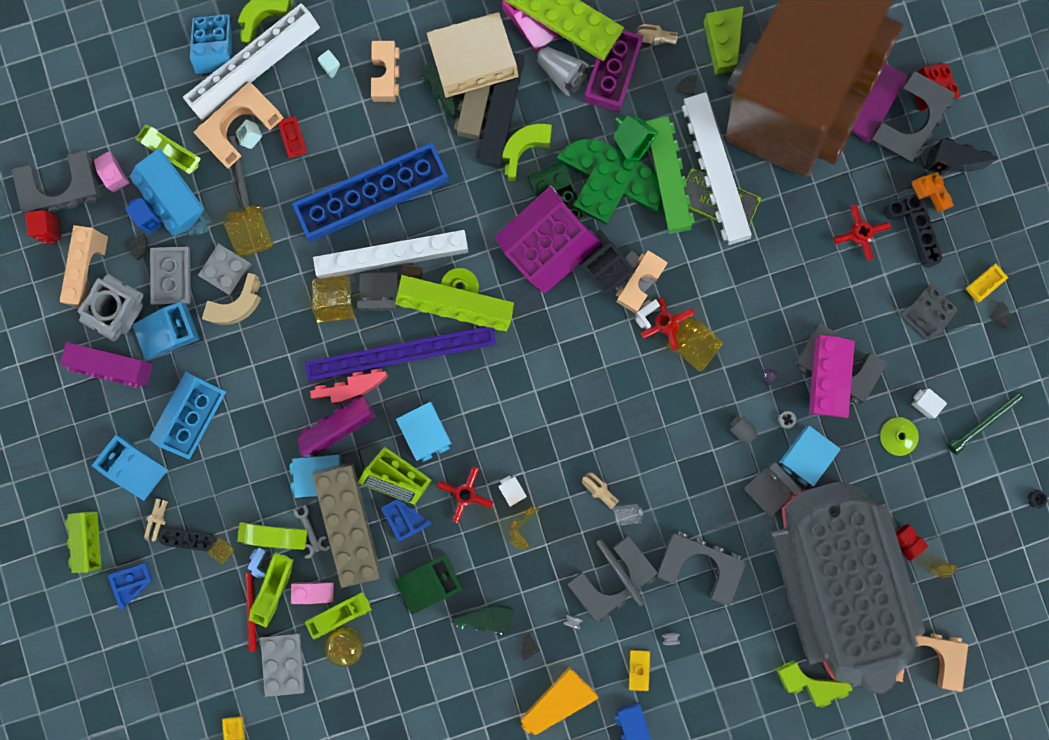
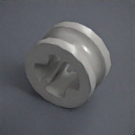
M790 411L783 412L778 417L779 426L783 429L792 428L796 424V416ZM790 416L791 425L790 423L785 425L782 417Z
M566 614L567 621H564V625L580 629L581 626L579 624L583 619Z
M680 633L662 634V637L665 639L663 645L680 644V640H678Z

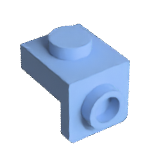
M259 547L258 550L255 549L250 556L252 561L248 566V569L252 571L251 574L260 579L262 577L265 578L267 574L266 570L260 568L269 552L265 547Z

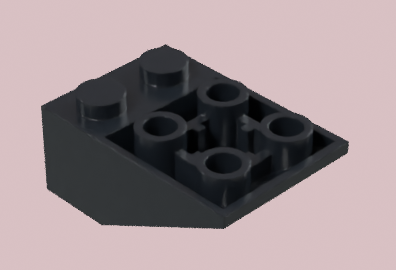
M942 138L931 147L924 169L934 173L938 172L940 175L974 171L986 168L995 162L998 157L992 155L989 151L976 150L968 144H958L954 139Z

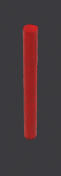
M251 572L245 573L249 652L256 651L255 622L249 620V615L254 604V579Z

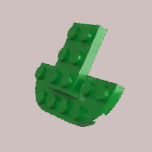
M595 139L576 141L565 147L558 155L557 161L589 177L573 208L605 225L608 224L622 196L657 213L661 203L659 182L653 170L645 163L627 159L621 150Z

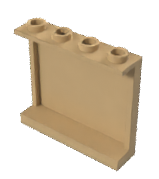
M499 12L427 32L445 97L519 77L517 65Z

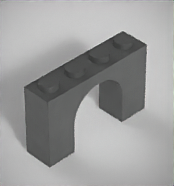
M914 70L902 88L917 95L926 103L928 108L926 122L920 129L911 133L900 132L881 122L872 140L911 162L914 158H919L923 151L921 149L924 142L928 143L934 134L932 132L935 125H940L944 119L943 112L946 108L950 109L955 101V93Z
M86 150L67 155L72 181L69 188L63 194L55 197H49L44 194L38 171L33 166L27 165L11 169L21 213L26 215L25 213L42 210L56 213L61 208L78 207V204H91L96 202V199L102 198L92 155Z
M821 323L815 327L794 363L798 367L797 370L805 375L808 373L812 375L815 338L820 335L833 337L837 335L835 331ZM872 353L865 355L856 373L852 376L850 402L858 404L864 403L867 400L888 362Z
M683 532L671 533L657 569L658 574L655 576L675 584L682 565L687 558L695 554L708 555L714 561L717 568V577L709 598L730 606L747 563L742 561L743 557L735 553H731V556L724 554L725 549L715 545L713 549L705 546L707 542L695 538V541L687 539L688 535Z
M628 535L612 547L626 564L628 577L638 592L641 591L640 587L645 583L649 585L656 579L657 571ZM580 572L567 583L596 622L606 620L611 615L609 612L614 608L617 610L626 603L625 599L631 595L625 586L619 592L613 594L602 593L592 585L583 572Z

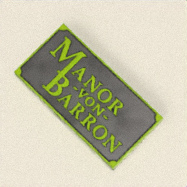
M692 168L686 180L687 187H684V192L689 194L691 205H688V209L717 221L715 212H718L716 205H712L709 194H712L710 187H706L704 176L707 175ZM737 188L748 225H750L761 197Z

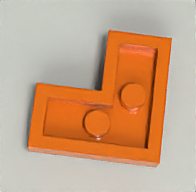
M938 172L911 182L918 198L922 199L930 196L938 213L954 206L952 198L947 192L943 179L939 176Z

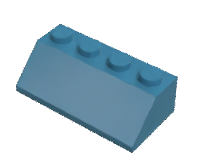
M161 148L138 163L129 176L172 236L191 230L204 211V207Z
M185 371L149 440L158 447L190 460L226 391Z

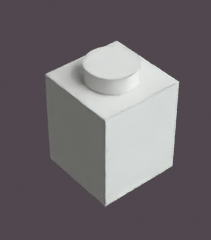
M930 389L919 390L914 395L913 399L915 400L912 403L928 419L936 418L947 404Z
M509 475L500 481L502 485L498 487L509 506L527 497L516 477L511 478Z

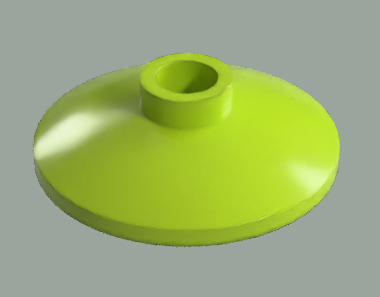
M455 268L448 271L441 281V285L456 288L457 283H462L463 287L461 290L477 294L479 291V283L476 276L465 268Z
M901 417L892 418L881 428V444L890 454L896 456L907 455L918 444V430L908 419ZM899 433H903V434H904V439H903V440H900V439H899V437H898Z

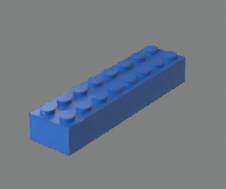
M432 142L294 202L292 205L307 239L313 242L449 182V179Z

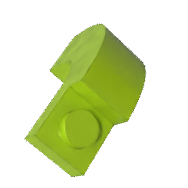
M251 0L244 7L238 19V23L244 28L240 33V40H242L244 46H248L255 40L257 28L264 19L271 16L284 17L291 12L293 0Z
M529 125L517 131L509 139L502 156L503 162H509V164L506 163L505 175H508V181L516 182L518 160L525 150L532 147L550 148L552 125Z
M240 522L237 542L273 548L305 549L307 530Z
M362 592L305 621V624L312 638L316 639L372 609L368 599Z

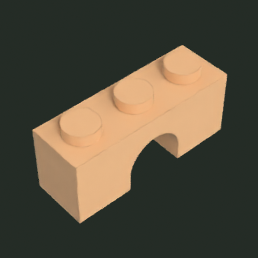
M372 41L373 65H381L386 68V73L382 77L371 78V97L373 102H396V96H399V84H396V77H399V66H396V59H399L400 51L399 47H396L395 41Z
M647 251L646 255L643 253L640 255L636 262L639 265L636 272L626 279L629 281L626 287L621 286L616 294L619 297L616 302L635 314L647 297V294L639 289L638 281L643 277L657 281L668 263L650 251Z

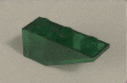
M432 60L420 68L422 73L420 78L426 86L430 85L432 88L431 93L436 101L440 99L443 104L441 107L447 116L451 115L455 119L453 96L445 97L435 60Z
M492 605L453 617L451 623H455V627L458 628L472 626L475 631L485 632L487 629L493 630V634L505 636V633L509 634L513 608Z

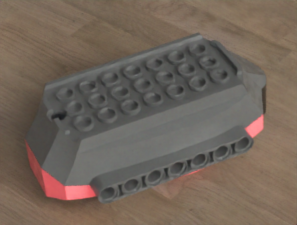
M833 482L804 490L797 496H792L782 507L784 529L770 532V537L806 660L809 665L823 662L826 670L834 680L856 684L874 694L884 693L892 688L896 682L897 675L913 659L914 651L918 646L916 636L925 633L888 507L884 501L874 503L861 487L843 482Z

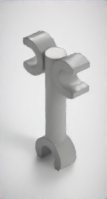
M303 506L305 513L300 515L296 509L294 510V515L301 519L304 529L307 530L310 544H306L305 548L310 549V554L304 557L311 558L314 553L321 550L327 551L331 549V546L324 547L322 545V541L327 539V536L317 540L308 518L309 508L308 506Z

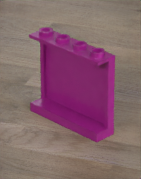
M885 64L870 96L867 97L852 130V133L861 137V140L867 144L872 140L907 78L905 74Z

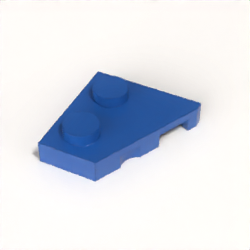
M399 499L380 508L398 542L431 525L429 520L422 517Z
M147 562L107 575L119 610H122L153 580Z

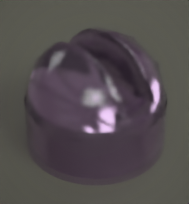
M766 369L762 373V379L766 384L770 385L779 373L773 369Z

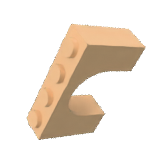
M250 81L242 86L232 98H229L221 108L215 111L210 118L199 125L194 131L196 136L227 168L241 157L240 153L227 139V129L235 118L245 114L253 115L269 130L283 119L280 112Z
M73 226L60 296L61 303L74 308H80L90 294L91 289L88 285L89 263L93 254L105 255L108 240L106 235L93 228Z
M930 633V637L923 636V634L917 635L918 646H930L938 654L940 667L937 686L942 689L962 692L968 644L962 642V638L950 637V640L942 639L943 635ZM904 669L897 675L896 681L903 682Z

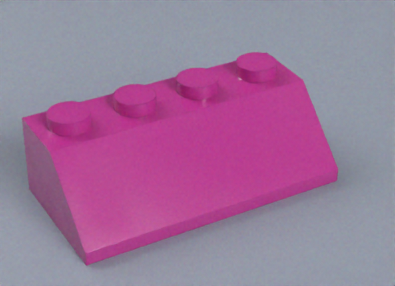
M823 335L815 338L809 415L838 418L849 417L855 341Z

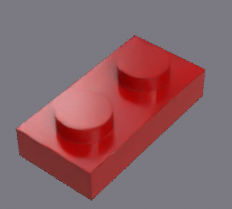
M294 116L281 120L278 125L288 157L291 159L307 154L297 117Z

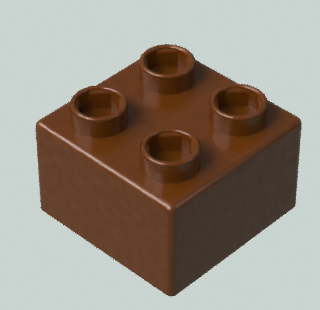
M779 0L734 89L725 141L802 177H808L811 174L818 158L835 165L867 97L870 96L903 28V22L887 16L893 0Z

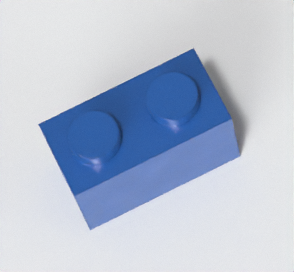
M141 197L130 201L129 206L125 208L135 224L148 234H151L163 225V222L154 213L150 204Z
M639 702L617 709L618 715H615L618 727L622 726L624 734H621L622 740H651Z

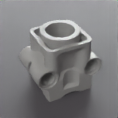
M110 274L106 275L103 280L98 278L90 294L77 311L81 314L79 321L94 331L98 330L99 334L111 341H116L121 334L124 335L129 332L143 309L141 302L143 293L129 285H125L124 282ZM117 301V310L110 316V307Z

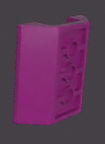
M551 185L495 236L505 255L533 285L545 294L602 244L597 236L590 229H587L565 205L564 199Z

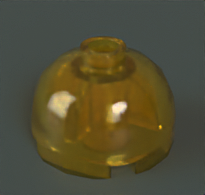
M348 627L334 630L325 641L324 650L326 657L335 666L348 667L353 665L363 654V638L356 630Z

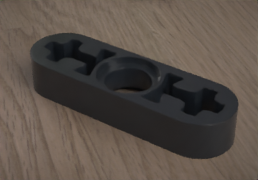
M168 528L162 530L159 534L160 543L169 547L210 551L217 544L216 537L210 533ZM170 532L171 536L179 537L178 540L173 539L168 542L164 536ZM186 534H190L193 538L191 545H185L183 542V537ZM207 537L211 541V545H208L207 548L204 543H197L198 540H205Z

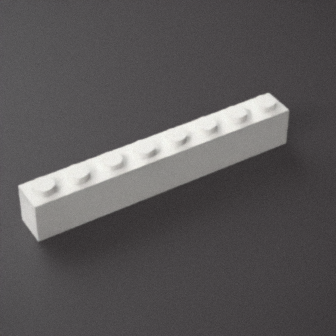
M299 4L183 96L184 100L203 121L225 104L229 98H232L242 86L246 85L249 81H254L278 60L320 28L311 13L302 4Z
M707 93L684 99L682 111L684 117L688 116L690 122L687 126L690 135L693 134L695 141H693L695 152H699L701 157L698 159L701 170L705 169L707 175L704 176L706 187H710L712 194H709L712 205H716L718 212H715L717 222L722 223L723 230H721L723 241L727 240L728 245L751 239L750 228Z
M461 230L313 257L316 276L319 279L464 254L469 253L465 231Z

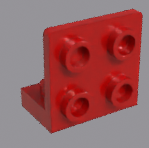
M947 63L923 67L916 71L955 93V99L960 98L958 87L954 82L951 69ZM913 94L920 112L926 111L928 108L923 99Z

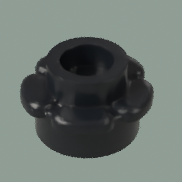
M1037 489L1028 494V503L1031 507L1040 509L1046 505L1047 496L1041 490Z

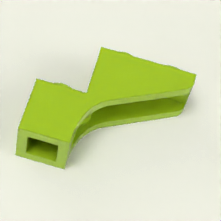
M145 124L135 139L152 152L161 148L172 165L188 174L194 172L199 166L200 158L147 124Z
M275 552L272 557L261 590L250 610V621L267 628L277 610L279 598L289 582L293 560L288 556Z
M793 660L775 668L787 692L795 694L802 691L805 686L813 704L817 707H825L831 704V700L835 698L842 699L849 695L848 692L853 690L851 685L846 682L807 677Z

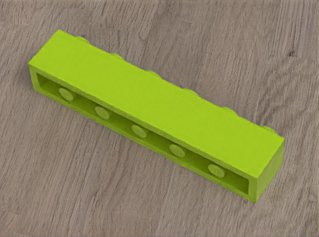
M402 275L395 305L507 332L512 320L514 302Z

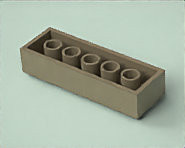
M353 462L314 471L312 476L341 588L380 579L381 570Z

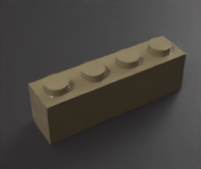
M492 85L464 92V100H460L458 111L461 112L460 118H456L454 126L458 136L480 140Z

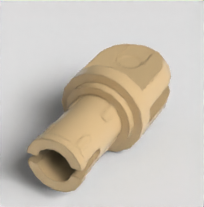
M649 24L640 25L636 33L644 36L642 42L657 45L659 42L676 45L678 32L665 31L660 26Z
M587 473L586 477L582 478L583 485L592 493V496L594 498L599 497L610 509L619 502L607 490L608 484L606 482L603 483L595 474Z
M155 499L152 514L146 517V521L149 522L144 536L145 540L148 541L153 523H156L151 542L157 540L161 525L166 523L163 515L168 501L162 500L161 507L159 508L161 499Z

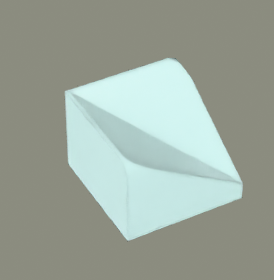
M327 50L318 57V61L327 74L333 78L340 64L333 54Z
M247 119L235 132L240 145L252 149L262 137L258 125Z

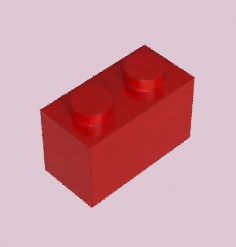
M45 210L25 213L28 236L42 242L44 245L54 244L55 241L61 240L58 217Z

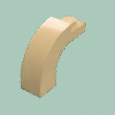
M248 273L240 297L230 304L223 305L207 301L202 319L214 324L229 325L247 318L256 309L261 297L255 295V292L260 287L259 277Z

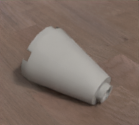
M550 47L540 49L537 54L538 64L563 94L570 96L569 92L573 91L575 93L586 80L587 75L585 71L586 69L589 70L590 67L585 61Z

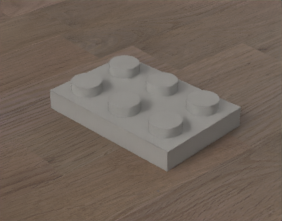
M190 247L150 248L151 305H173L180 301L185 304H191Z
M301 633L261 637L265 697L305 693Z

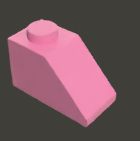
M111 151L94 160L96 171L106 188L113 193L130 183Z
M295 582L291 584V604L334 602V582Z

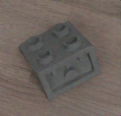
M361 273L359 275L360 301H357V309L360 312L398 311V305H395L398 291L397 273Z
M929 284L918 299L901 313V316L929 341L943 331L958 309L938 289Z
M771 462L744 487V490L768 516H772L792 496H797L802 492L776 462Z

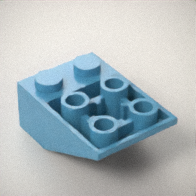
M230 14L192 18L190 60L196 74L215 72L234 57Z
M181 301L162 308L133 324L145 360L200 340L187 304Z
M115 435L92 465V467L108 479L143 501L146 500L168 471L167 468L123 435Z

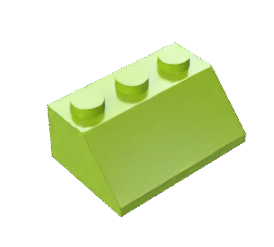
M98 512L68 514L66 519V528L69 530L67 546L70 549L69 567L72 569V573L101 570Z

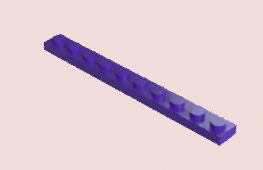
M482 327L305 362L307 378L310 382L497 344L494 328Z

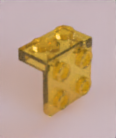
M250 206L245 211H233L225 216L224 225L236 255L243 257L272 248L273 242L264 221L262 206Z
M349 275L318 278L312 281V309L317 323L355 318L351 301Z
M689 317L682 322L679 330L675 333L679 348L672 350L669 342L666 347L681 355L696 370L701 372L720 349L723 342L700 320Z
M531 506L523 513L525 517L521 521L516 519L509 526L511 530L508 533L513 538L510 541L517 550L522 548L524 551L530 546L517 530L540 510L538 506L535 509Z

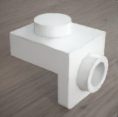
M656 299L653 302L648 300L641 305L642 309L636 313L637 318L635 320L641 328L648 329L651 327L645 317L659 308L660 305Z

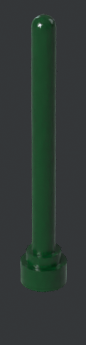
M1017 393L960 439H952L947 443L948 449L954 455H959L964 451L963 448L966 443L1020 402L1024 395Z

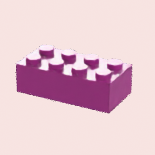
M623 30L605 60L596 59L584 96L585 103L620 113L644 36Z
M67 342L60 365L66 366V371L85 374L86 376L122 383L123 385L140 388L141 385L147 386L153 364Z

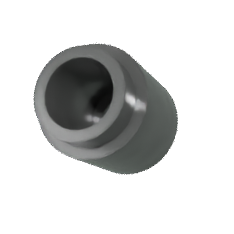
M737 416L730 422L731 427L729 430L742 443L745 442L748 445L758 436L756 429L744 416L741 418Z

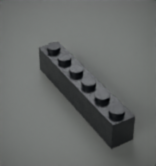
M514 52L512 53L519 77L492 84L494 85V90L489 93L488 97L490 108L485 111L484 115L486 126L481 129L480 133L482 144L477 147L476 151L479 164L497 168L502 166L503 151L508 139L525 62V55Z

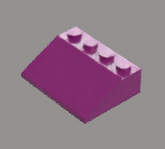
M356 396L349 401L350 405L347 407L341 406L333 411L334 415L329 418L327 416L317 421L318 425L312 429L309 426L300 432L301 436L297 437L301 455L303 457H314L378 417L366 397L360 398V396Z

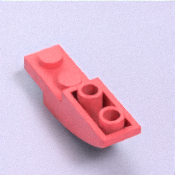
M382 369L371 370V374L365 375L363 372L352 373V377H347L348 385L345 382L335 383L334 387L327 388L326 385L316 386L315 390L310 391L311 399L331 397V403L333 404L352 400L356 396H362L376 388L388 377V373L386 371L383 372Z

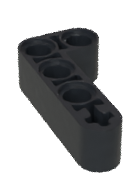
M911 194L895 199L887 204L884 208L886 218L895 220L905 217L921 265L931 268L942 261V252L924 199H919L917 194ZM910 200L916 203V208L910 206ZM892 206L897 207L898 214L891 210ZM916 218L922 221V226L916 224ZM922 236L928 239V244L923 243Z

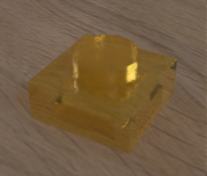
M220 537L207 554L221 565H224L236 549Z
M948 563L931 566V572L934 575H939V578L951 577V573H957V568L955 564Z

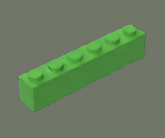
M669 116L646 121V123L659 132L650 147L659 182L668 233L674 234L691 230L694 216L693 212L688 210V205H691L689 194L684 192V187H687L685 176H681L680 173L683 165L681 158H677L676 154L679 151L677 140H673L672 134L675 133L674 123L669 121Z

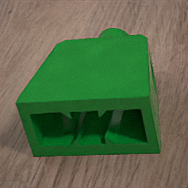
M621 115L615 120V124L619 128L614 134V139L627 159L639 161L659 132L639 117L628 115L625 118L624 115Z

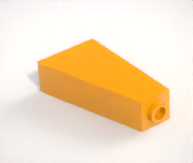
M569 667L521 717V722L523 723L521 726L527 733L530 734L532 732L534 735H537L598 698V694Z

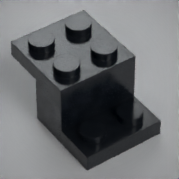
M599 229L594 234L602 244L579 264L606 296L636 271L612 241L610 242L602 230Z

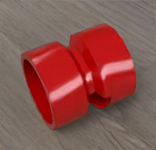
M909 523L895 532L899 546L902 548V554L908 561L918 557L928 547L923 538L916 536L917 531Z

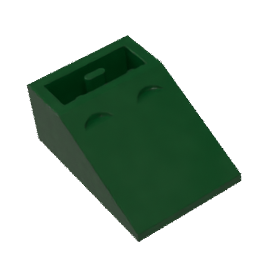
M562 162L527 176L535 199L551 185L564 199L565 205L579 220L586 218L584 213L573 208L578 196L567 167Z
M447 554L394 580L411 615L463 590V586Z

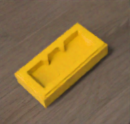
M995 263L965 289L979 303L1007 280L1008 277Z
M630 650L629 690L649 691L650 651Z
M243 716L222 719L224 740H245Z

